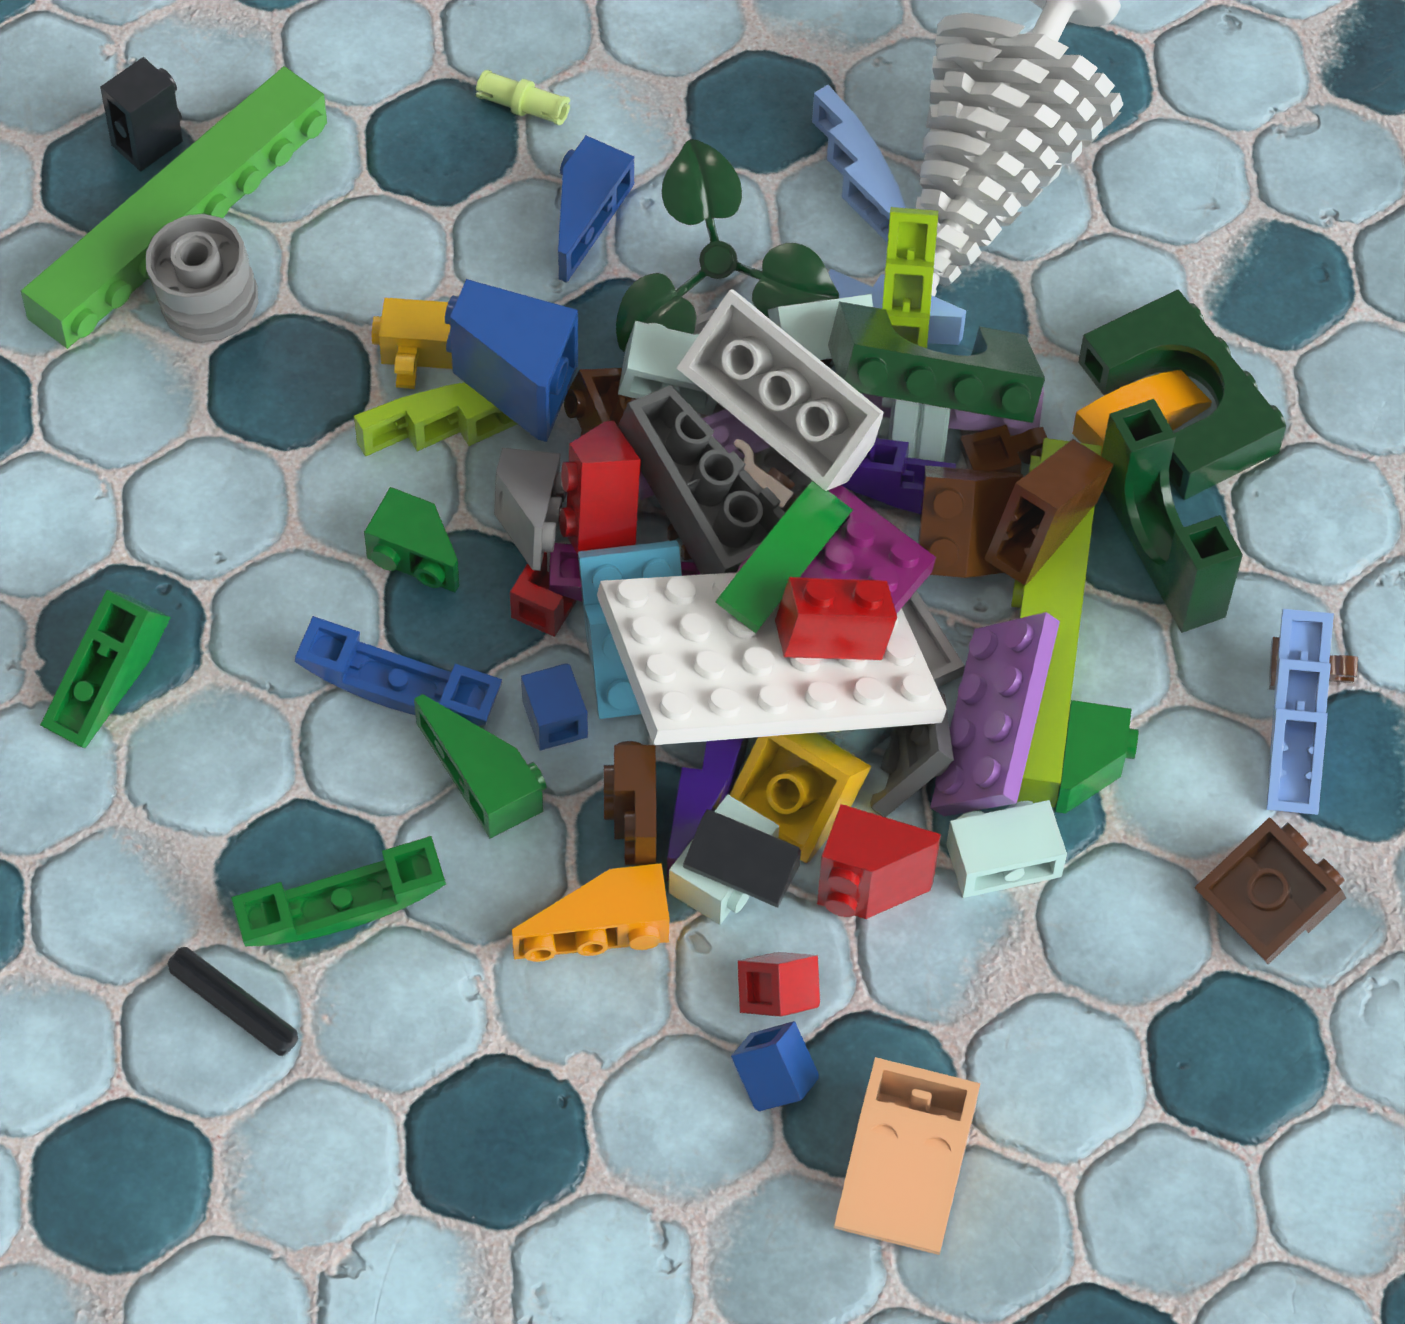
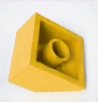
M818 733L758 737L730 796L778 824V839L799 847L801 850L800 860L808 863L828 839L840 804L852 806L872 766Z

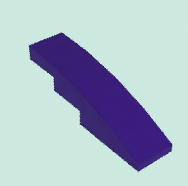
M876 438L873 447L849 481L842 484V486L890 506L921 514L925 465L956 468V464L908 458L909 442Z
M749 738L706 741L702 770L681 768L667 856V881H669V869L693 840L707 809L715 811L727 794L730 795L742 765Z

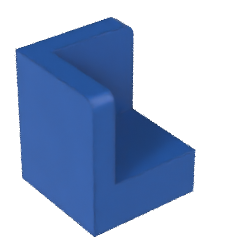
M565 663L521 676L523 705L540 751L588 738V712L569 664Z
M795 1021L750 1033L731 1055L749 1098L757 1111L802 1101L819 1079L818 1071Z

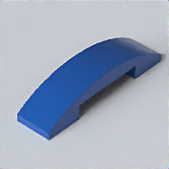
M312 616L295 655V662L309 672L347 692L376 704L415 715L414 698L424 694L477 726L486 725L502 685V679L458 664H454L452 672L360 642L359 631Z

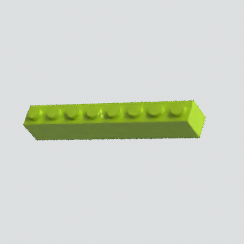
M1044 438L1041 457L1031 455L1029 472L1069 441ZM1081 443L1101 456L1102 446ZM1094 507L1029 583L1024 586L1017 580H1014L1011 607L1020 608L1019 618L1047 612L1060 621L1017 802L1032 801L1033 803L1050 800L1051 806L1056 807L1061 784Z

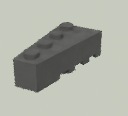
M671 385L629 402L618 427L640 458V471L700 574L737 573L741 563L762 543L785 514L779 507L781 501L768 487L761 488L744 470L746 464L734 451L731 453L726 451L712 436L714 430Z

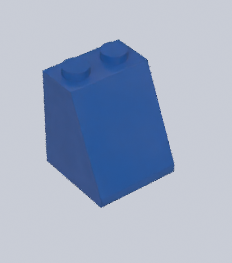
M466 279L459 297L453 295L450 298L445 312V324L450 325L446 351L452 353L453 373L537 440L547 442L578 367V310Z

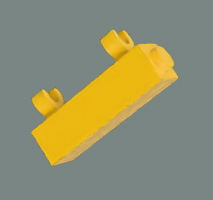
M384 297L382 316L373 317L371 341L372 344L380 346L381 364L395 365L394 373L397 374L396 388L415 389L417 367L453 369L452 353L446 351L450 332V325L445 324V312L448 302Z

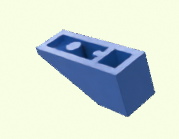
M585 135L576 150L570 149L566 153L560 167V174L563 177L558 267L559 280L566 283L634 186V156Z

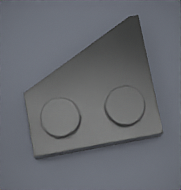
M940 692V695L946 706L945 694ZM947 710L942 723L892 727L890 743L884 753L880 767L889 774L885 789L872 794L870 806L873 810L887 817L933 777L943 774L950 763L954 761Z

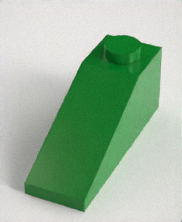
M106 590L40 726L82 748H86L149 663L171 617L131 596Z
M422 694L414 698L416 724L490 839L543 812V791L547 789L540 769L534 762L527 764L517 748L426 695Z

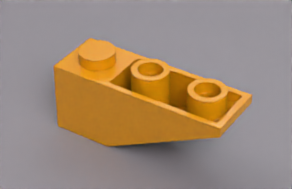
M662 863L609 869L512 929L514 960L526 958L529 961L540 962L549 960L555 955L577 952L584 956H594L604 953L607 949L622 947L647 950L656 947L659 943L669 942L670 919Z

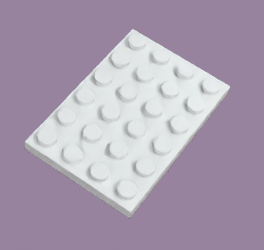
M737 573L600 581L597 597L653 745L942 723L947 708L902 608L897 613V620L882 660L784 657L775 623L780 603L756 634L715 603Z

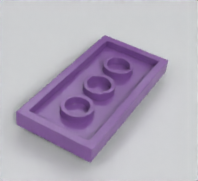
M1047 612L974 629L950 725L954 761L950 763L943 774L936 777V786L930 806L931 809L942 816L1017 803L1060 623L1059 620Z

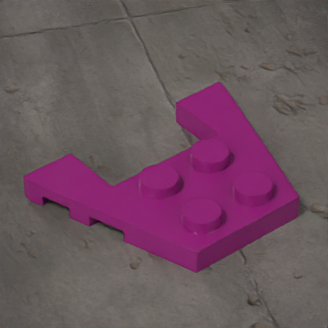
M842 485L828 490L852 508L853 511L800 578L887 581L897 614L932 573L936 557ZM754 551L741 563L738 572L747 562L750 556L754 553Z

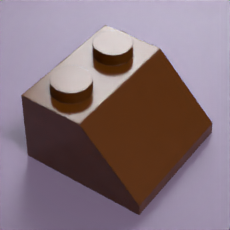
M925 465L918 544L936 557L930 575L970 578L1004 573L985 561L984 558L1015 483L1023 478V474Z

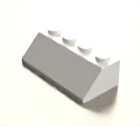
M733 289L728 291L677 367L680 372L825 491L849 481L873 447L884 414L882 410Z

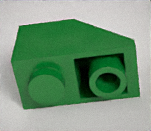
M390 487L364 531L367 559L372 560L373 563L388 571L398 570L416 577L422 584L428 587H442L455 593L460 585L458 559L435 504Z

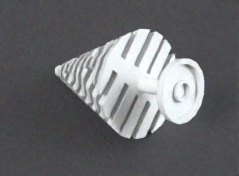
M1030 0L1042 9L1031 34H1019L1025 27L1023 25L999 17L967 12L945 16L937 24L935 41L937 56H933L932 64L935 80H931L930 107L926 128H930V132L927 133L923 140L922 153H925V161L920 166V185L923 189L921 197L917 196L915 208L939 211L932 296L935 297L938 284L950 285L961 274L958 266L949 265L950 263L961 266L971 265L982 253L978 246H988L1002 230V226L1012 224L1022 213L1017 212L1020 207H1027L1043 191L1041 187H1047L1059 176L1062 168L1061 164H1071L1082 153V148L1088 147L1099 136L1098 134L1121 114V112H1118L1123 106L1120 93H1110L1115 85L1104 73H1094L1098 68L1083 56L1063 55L1069 47L1058 42L1067 22L1089 27L1108 25L1115 18L1121 7L1119 0Z

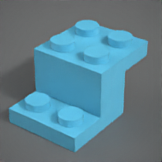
M677 540L578 552L586 642L593 665L599 719L641 714L597 597L600 581L682 576L680 550Z

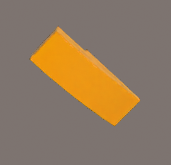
M1182 370L1164 372L1125 385L1078 410L1072 434L1081 443L1100 445L1103 449L1110 413L1155 399L1173 431L1210 408L1212 401Z

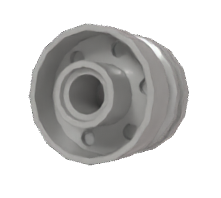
M207 214L188 215L166 224L153 236L146 251V270L152 287L156 292L161 312L168 326L183 338L199 342L216 341L239 332L252 319L258 305V286L253 270L249 265L244 242L234 226L220 217Z

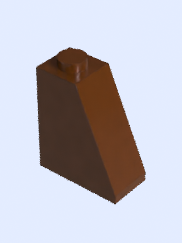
M1072 439L1015 483L984 560L1025 586L1098 502L1114 464L1076 440Z

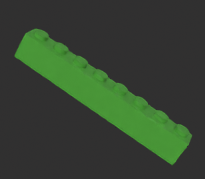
M283 66L21 290L27 319L67 349L78 339L88 336L101 319L114 308L116 309L124 305L132 292L147 279L150 280L146 270V251L153 236L166 224L183 216L207 214L223 219L231 206L245 194L254 192L269 173L276 167L285 165L299 147L322 132L327 124L324 94Z

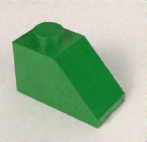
M1071 700L1061 784L1055 812L1066 814L1121 777L1125 758L1135 759L1139 729L1130 728L1132 709Z

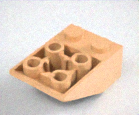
M875 1057L834 1229L940 1255L976 1108L980 1083Z

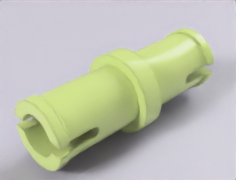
M484 70L476 85V90L478 91L476 93L477 98L511 108L513 114L519 116L530 114L554 122L556 125H562L569 113V97L536 88L534 82L527 79L516 81L492 73L490 70Z

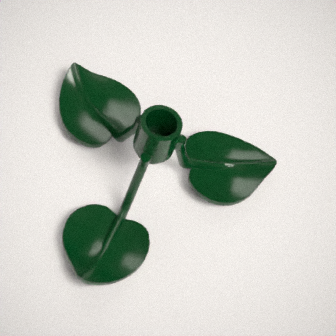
M690 139L685 142L681 151L668 168L662 182L661 191L666 210L678 222L686 225H696L705 220L710 243L700 253L699 262L701 270L677 290H675L671 280L661 273L645 275L636 280L626 291L619 306L616 319L617 342L619 348L625 352L635 321L647 324L657 323L668 329L694 334L697 322L696 311L691 302L682 296L706 276L722 279L731 275L735 270L759 279L752 292V301L754 306L768 318V309L839 299V293L820 257L813 250L802 244L784 243L769 250L763 259L762 271L738 262L735 249L730 244L719 241L714 218H729L739 210L742 200L740 179L733 166L720 152L708 144Z

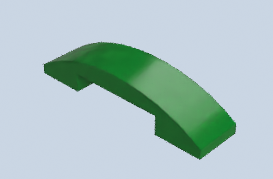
M812 481L750 556L715 603L756 634L781 602L789 577H800L853 509L831 492L823 490Z
M432 836L383 850L384 860L292 889L285 890L282 882L231 897L245 947L303 941L351 929L390 915L429 896L446 885Z

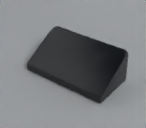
M707 809L701 818L690 845L683 868L778 908L800 866L801 850L793 844Z

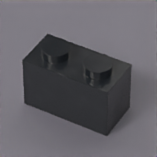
M142 57L100 86L111 146L140 172L183 142L180 126L182 116L177 107L175 95L177 85L165 69H157L146 58Z

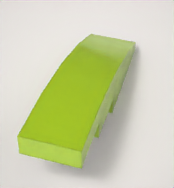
M891 207L882 309H886L892 327L897 334L911 343L927 349L939 211Z
M465 382L401 397L354 415L356 441L365 457L406 438L410 439L416 451H420L458 433H461L468 446H471L518 425Z

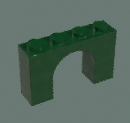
M1179 289L1083 335L1078 363L1104 396L1147 375L1182 370L1187 376L1200 382L1213 396L1217 406L1214 412L1204 419L1174 433L1176 439L1169 465V482L1183 500L1280 452L1286 430L1282 413L1276 406L1270 405L1259 392L1253 376L1248 371H1243L1231 356L1226 342L1221 337L1214 335L1204 322L1200 309L1194 303H1189Z
M839 301L828 348L837 375L858 392L1033 423L1045 376L1025 334L979 326L971 356L946 354L918 346L901 337L893 329L886 309Z
M1151 399L1109 414L1101 456L1114 465L1105 483L1103 492L1179 630L1183 633L1226 618L1243 554L1221 515L1183 527L1173 502L1169 483V465L1176 436L1155 399Z

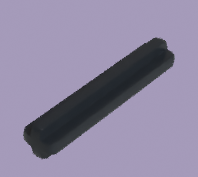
M180 947L170 957L167 964L169 972L278 1056L287 1055L296 1045L299 1038L297 1036L298 1032L294 1027L191 949Z

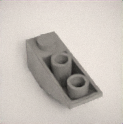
M502 448L496 469L494 515L532 570L540 571L544 552H553L556 527H559V513L562 508V502L566 501L567 492L563 489L560 472L561 454Z

